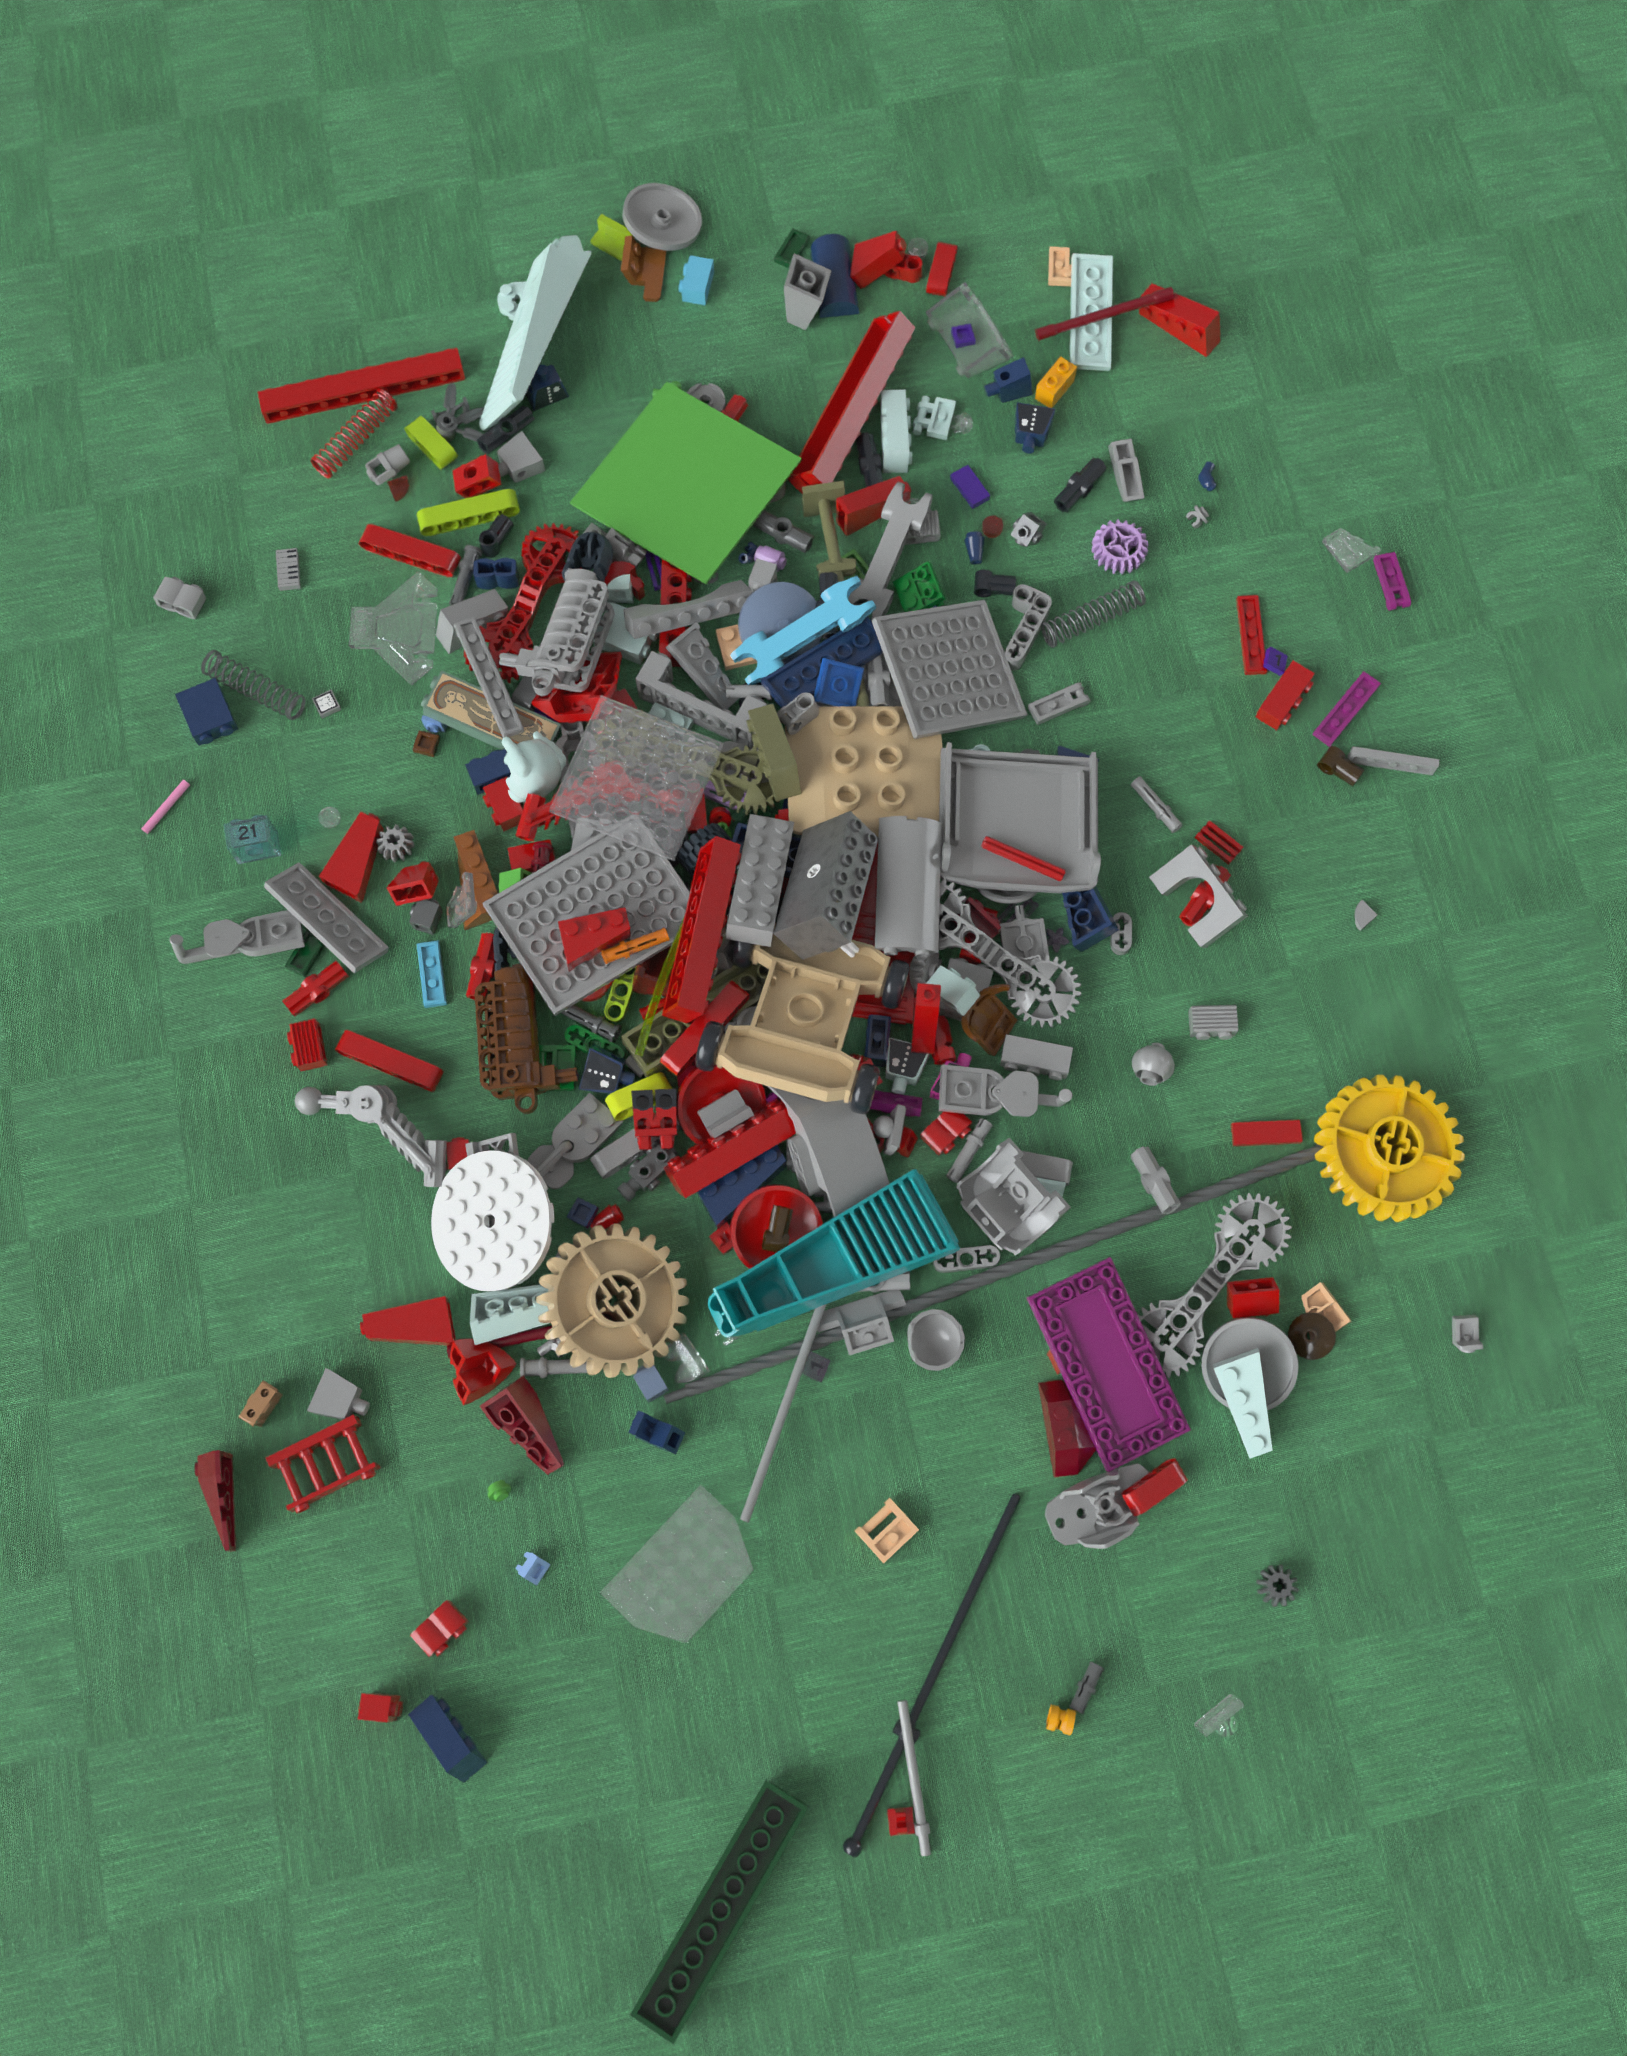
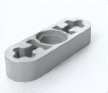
M992 1245L960 1248L959 1251L953 1253L957 1255L956 1264L958 1267L953 1266L954 1262H949L946 1267H942V1264L937 1263L940 1259L933 1261V1266L940 1273L992 1268L998 1264L1000 1252ZM987 1251H990L991 1255L996 1256L992 1262H988V1259L984 1258L980 1259V1264H976V1252H979V1256H985ZM964 1253H969L973 1257L972 1264L963 1265L960 1261V1256ZM953 1255L945 1256V1259L952 1260Z

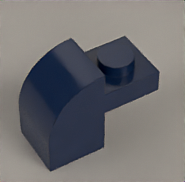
M638 1410L628 1433L650 1445L676 1455L686 1432Z

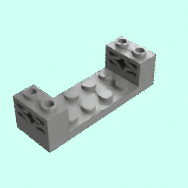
M651 651L636 677L640 699L653 705L656 702L693 719V723L733 742L745 744L748 749L753 748L754 744L751 736L753 732L749 733L746 720H749L748 710L767 705L761 698H753L747 695L736 716H734L731 711L727 709L721 710L710 701H702L688 691L682 692L676 689L671 684L673 681L671 660L663 653L657 654Z

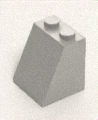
M795 253L792 257L784 285L786 316L788 323L806 330L823 302L831 270Z

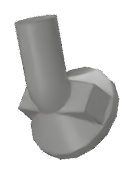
M559 1338L547 1341L537 1348L539 1355L543 1356L551 1350L556 1351L561 1341Z

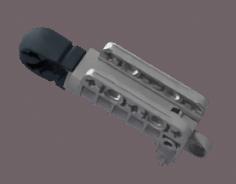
M586 532L580 535L573 543L567 563L562 571V577L565 582L541 645L534 646L533 650L520 649L518 655L500 654V665L515 667L518 675L532 677V686L537 695H548L553 688L582 692L590 684L615 615L613 606L607 603L609 592L607 585L604 583L612 563L613 549L611 543L604 535L596 532ZM605 610H608V612L604 614V620H602V614L605 612ZM598 626H603L602 631L596 632ZM593 639H595L594 643H595V646H596V647H592L591 652H590L591 655H590V654H589V649H590V647H591L592 644H593ZM585 660H589L590 665L583 667ZM580 673H581V674H582L581 678H582V681H583V682H579V684H576L575 682H578V681H579V679H580ZM539 683V684L544 685V686H546V687H544V688H538V687H537V684Z

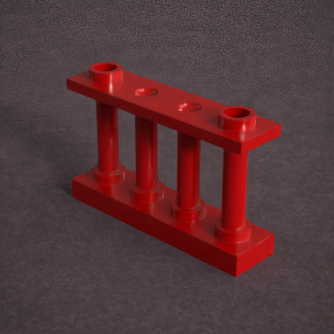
M353 1414L265 1458L269 1467L281 1470L294 1502L286 1506L287 1511H296V1514L310 1508L309 1504L361 1478L363 1481L370 1479L376 1475L375 1471L381 1469L378 1463H368L358 1440L356 1428L362 1426L359 1417ZM342 1435L347 1437L360 1467L359 1470L347 1475L334 1446L335 1439ZM320 1446L325 1448L338 1478L337 1481L325 1486L312 1456L313 1450ZM298 1457L303 1459L316 1489L315 1492L305 1497L302 1496L290 1467L291 1461Z

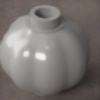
M1152 1043V1045L1140 1048L1133 1055L1132 1068L1143 1084L1155 1086L1173 1075L1174 1060L1170 1052L1165 1050L1164 1045Z

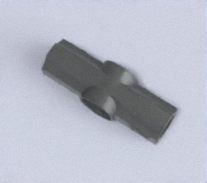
M765 510L752 525L773 536L777 543L788 544L803 553L810 550L814 541L813 535L792 525L788 518H778Z

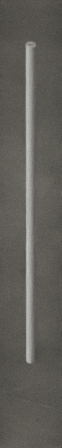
M826 1305L814 1310L740 1518L742 1521L749 1523Z

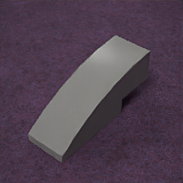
M1132 439L1111 442L1108 448L1123 502L1144 499L1137 457L1134 455Z

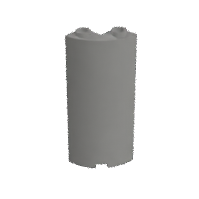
M907 816L879 818L875 949L883 951L885 955L893 956L897 955V952L909 951L915 953L916 957L926 958L929 957V954L938 953L942 823L922 817H918L917 820L907 819Z

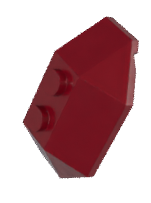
M1065 1381L1039 1382L1038 1387L1053 1476L1058 1478L1078 1475L1094 1454L1096 1448Z

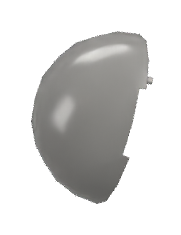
M931 1309L921 1312L909 1323L907 1333L908 1347L911 1358L917 1365L927 1370L939 1371L950 1367L959 1359L964 1349L965 1336L962 1326L952 1315L943 1310Z

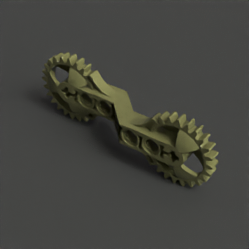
M623 708V714H619L615 710V717L607 714L608 722L601 720L602 727L596 728L598 735H594V741L596 742L594 743V748L598 750L596 755L597 758H601V764L615 763L621 766L626 774L631 772L633 777H635L636 771H639L641 775H645L650 771L666 767L676 775L696 774L713 783L718 796L724 795L723 803L730 801V809L737 806V813H739L743 808L746 815L749 814L750 810H753L754 814L757 815L758 809L765 813L767 805L773 809V801L780 802V800H775L770 782L762 783V774H765L764 764L759 762L758 767H756L759 757L757 748L754 746L752 750H749L747 745H745L744 751H741L737 746L722 753L706 747L683 748L667 740L662 726L657 727V720L651 721V714L643 717V710L635 714V708H632L631 713H627L626 708ZM618 739L619 748H603L602 743ZM649 747L654 749V751L650 753L644 750ZM667 755H672L675 758L672 760H667L664 757ZM713 762L715 766L707 767L705 763ZM734 770L736 773L728 775L725 771ZM744 793H746L744 801L741 802Z

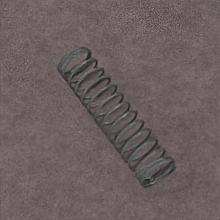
M1135 580L1130 581L1126 584V587L1120 586L1119 590L1114 589L1112 593L1107 592L1104 597L1099 596L1097 600L1092 599L1090 604L1084 603L1083 607L1078 606L1076 610L1071 609L1068 614L1063 613L1061 617L1056 616L1054 621L1048 620V622L1042 623L1041 631L1045 641L1052 648L1057 647L1056 635L1061 643L1065 642L1060 627L1055 623L1057 618L1061 620L1062 629L1069 640L1072 639L1071 631L1063 620V615L1068 616L1072 632L1075 636H1079L1078 627L1070 616L1072 611L1075 612L1080 630L1086 633L1085 623L1079 613H1077L1078 608L1082 609L1084 620L1091 630L1094 627L1092 619L1097 626L1101 625L1099 615L1107 623L1108 617L1105 609L1099 603V598L1104 599L1106 611L1111 619H1115V612L1122 616V608L1128 613L1129 604L1133 609H1136L1137 605H1145L1146 597L1141 585ZM1133 586L1138 591L1142 603L1137 599L1133 590ZM1121 588H1125L1127 600L1125 596L1120 592ZM1114 591L1118 592L1120 604L1116 597L1113 595ZM1127 591L1133 598L1135 607H1133V605L1131 604ZM1108 594L1111 595L1113 607L1111 606L1110 602L1106 599V595ZM1120 594L1126 602L1128 611L1123 606ZM1113 598L1115 599V601L1117 602V604H1118V606H1119L1120 614H1119V612L1117 611V609H1116V607H1115ZM1093 601L1097 602V609L1099 615L1097 611L1094 609V607L1091 605ZM1106 602L1109 604L1112 610L1113 617L1110 615L1108 611ZM1085 605H1089V606H1090V613H1091L1092 619H1091L1090 615L1088 614V612L1084 609V606H1085ZM1099 605H1100V607L1102 608V610H1103V612H1104V614H1105L1106 621H1105L1104 618L1102 617V614H1101L1100 609H1099ZM1092 609L1098 618L1099 624L1096 622L1093 616ZM1085 613L1087 614V616H1088V618H1089V620H1090V622H1091L1092 628L1090 627V625L1088 624V622H1087V620H1086ZM1078 617L1080 618L1084 626V630L1080 626ZM1070 619L1072 620L1073 624L1075 625V628H1076V630H1077V634L1075 633V631H1074V629H1073V627H1072V624H1071ZM1049 622L1054 623V630L1049 624ZM1063 623L1065 624L1066 628L1068 629L1070 638H1069V636L1067 635V633H1066V631H1065V628H1064ZM1056 627L1060 631L1063 641L1060 639Z
M217 650L208 652L202 661L201 671L204 675H209L212 679L216 678L218 682H223L225 686H230L233 690L236 689L238 693H244L246 697H251L254 701L257 700L259 704H265L267 708H272L275 712L278 711L280 715H286L290 720L297 719L305 708V696L298 695V692L292 694L291 689L285 690L284 685L278 686L276 681L271 683L270 678L264 679L263 674L257 675L255 670L250 672L249 667L243 668L242 663L236 664L234 659L229 661L228 656L222 657L221 652ZM213 653H215L209 662L208 672L205 673L206 662L209 659V657ZM217 655L216 662H215L214 666L212 667V669L210 670L211 662H212V660L214 659V657ZM223 658H227L223 671L217 676L218 666ZM234 661L231 673L227 678L223 679L228 664ZM238 665H241V670L237 678L231 683V676L234 672V669ZM247 668L248 673L245 680L240 686H237L241 673ZM255 672L253 682L245 690V684L249 675ZM259 676H262L259 687L252 694L254 682ZM229 678V684H226L224 681ZM268 679L267 689L259 697L260 688L265 680ZM235 682H236V688H234V687L231 686V685L234 684ZM276 683L272 696L266 701V695L270 686ZM243 685V691H239V688ZM280 687H283V691L280 698L275 704H273V699L277 690ZM250 689V695H247L245 692ZM289 690L288 700L280 708L282 697ZM256 693H257V699H255V698L252 697V696H253L254 694H256ZM297 694V696L294 697L293 700L290 702V705L288 707L289 701L291 700L293 695ZM264 696V702H260L259 699ZM302 697L299 711L291 717V711L297 704L298 699ZM271 700V706H268L266 703ZM277 703H278V710H276V709L273 708ZM285 707V713H281L280 710Z

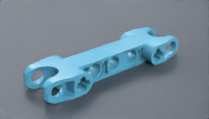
M858 576L837 582L821 594V598L825 602L824 604L771 637L767 638L764 631L757 632L734 650L730 656L735 663L745 658L757 660L756 670L745 679L747 684L757 685L761 683V679L784 666L783 659L839 625L842 632H847L861 624L876 609V605L872 600L861 605H853L849 602L850 594L861 585Z

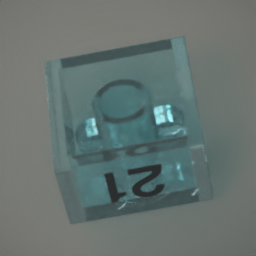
M255 815L251 819L246 820L235 819L230 821V823L223 824L227 849L238 864L282 856L278 831L267 815Z

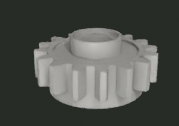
M939 953L929 954V957L926 958L913 957L909 975L911 986L915 992H917L918 983L926 984L940 967L942 959H938Z

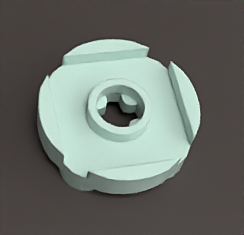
M526 282L504 284L500 288L497 299L499 310L513 321L519 306L514 300L521 299Z

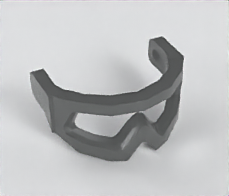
M466 397L462 398L463 402L455 406L454 409H451L450 414L454 416L455 411L461 407L463 408V413L469 411L470 408ZM434 409L431 410L435 422H437V418L439 415L447 412H435Z

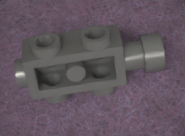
M661 1143L652 1145V1149L646 1151L647 1155L641 1161L637 1159L629 1167L630 1171L628 1172L631 1179L627 1183L623 1182L617 1188L619 1193L630 1202L640 1188L644 1192L648 1189L650 1191L656 1189L661 1183L659 1179L666 1174L663 1167L668 1165L667 1162L678 1155L674 1148L661 1149ZM664 1154L666 1157L664 1160H658L657 1156ZM643 1169L649 1171L646 1176L640 1174Z

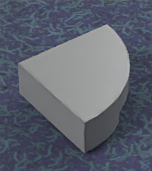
M1363 900L1355 908V924L1361 931L1377 917V914Z

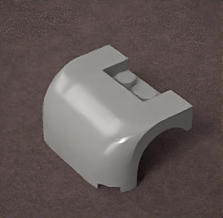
M1008 1138L996 1147L995 1152L982 1165L960 1180L956 1188L959 1190L962 1198L960 1204L1001 1251L1006 1249L1016 1255L1045 1234L1071 1207L1056 1190L1049 1193L1020 1160L1024 1156L1023 1152Z

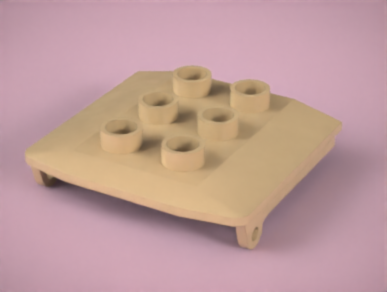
M902 706L818 707V716L806 724L798 733L789 734L785 726V735L797 763L801 789L800 795L788 798L789 821L794 822L792 834L802 835L803 830L849 811L860 819L877 837H879V818L907 816V819L914 820L922 817L939 821L942 737L941 734L914 739Z

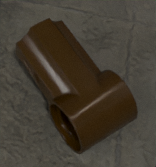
M1330 746L1317 763L1318 768L1325 774L1336 775L1353 787L1364 770L1345 758V753L1341 749Z
M773 1205L769 1226L763 1236L762 1250L778 1252L788 1246V1231L793 1209Z

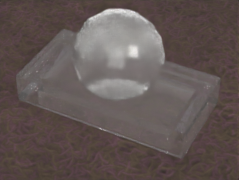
M1229 1694L1196 1721L1194 1726L1206 1737L1213 1731H1216L1222 1737L1234 1736L1238 1731V1722L1234 1714L1243 1708L1244 1704L1238 1697Z

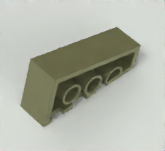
M769 704L748 710L749 720H746L749 733L753 732V735H751L754 747H758V757L760 763L764 764V773L766 778L769 779L775 800L778 801L800 795L801 789L797 763L774 705Z

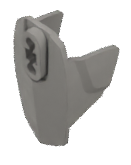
M1138 1463L1131 1464L1083 1480L1055 1496L1047 1503L1044 1514L1054 1539L1063 1545L1079 1543L1086 1548L1105 1549L1130 1536L1135 1528L1139 1526L1138 1516L1132 1515L1121 1493L1149 1472ZM1079 1508L1083 1510V1514L1080 1517L1077 1516ZM1058 1518H1061L1064 1521L1057 1527L1055 1522Z

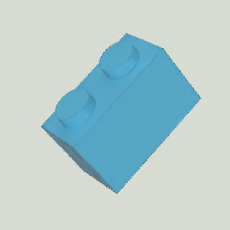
M690 255L688 263L684 264V279L680 280L679 283L682 301L706 305L714 275L713 259Z

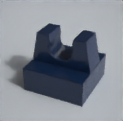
M577 1197L567 1218L589 1229L599 1208Z

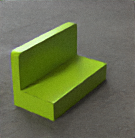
M601 214L597 219L599 230L590 240L591 244L622 261L625 236H631L632 234L625 226Z

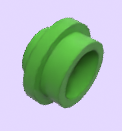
M504 1480L492 1483L487 1489L489 1500L500 1502L506 1499L511 1491L510 1485L506 1484Z

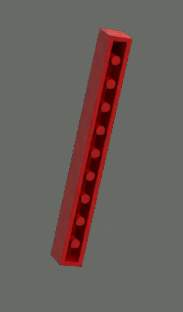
M453 348L435 353H426L417 357H408L399 361L386 362L376 366H367L340 374L327 375L313 380L308 379L281 387L267 388L257 393L261 412L266 423L269 424L364 403L368 399H373L372 396L378 389H383L391 396L466 379L458 348Z

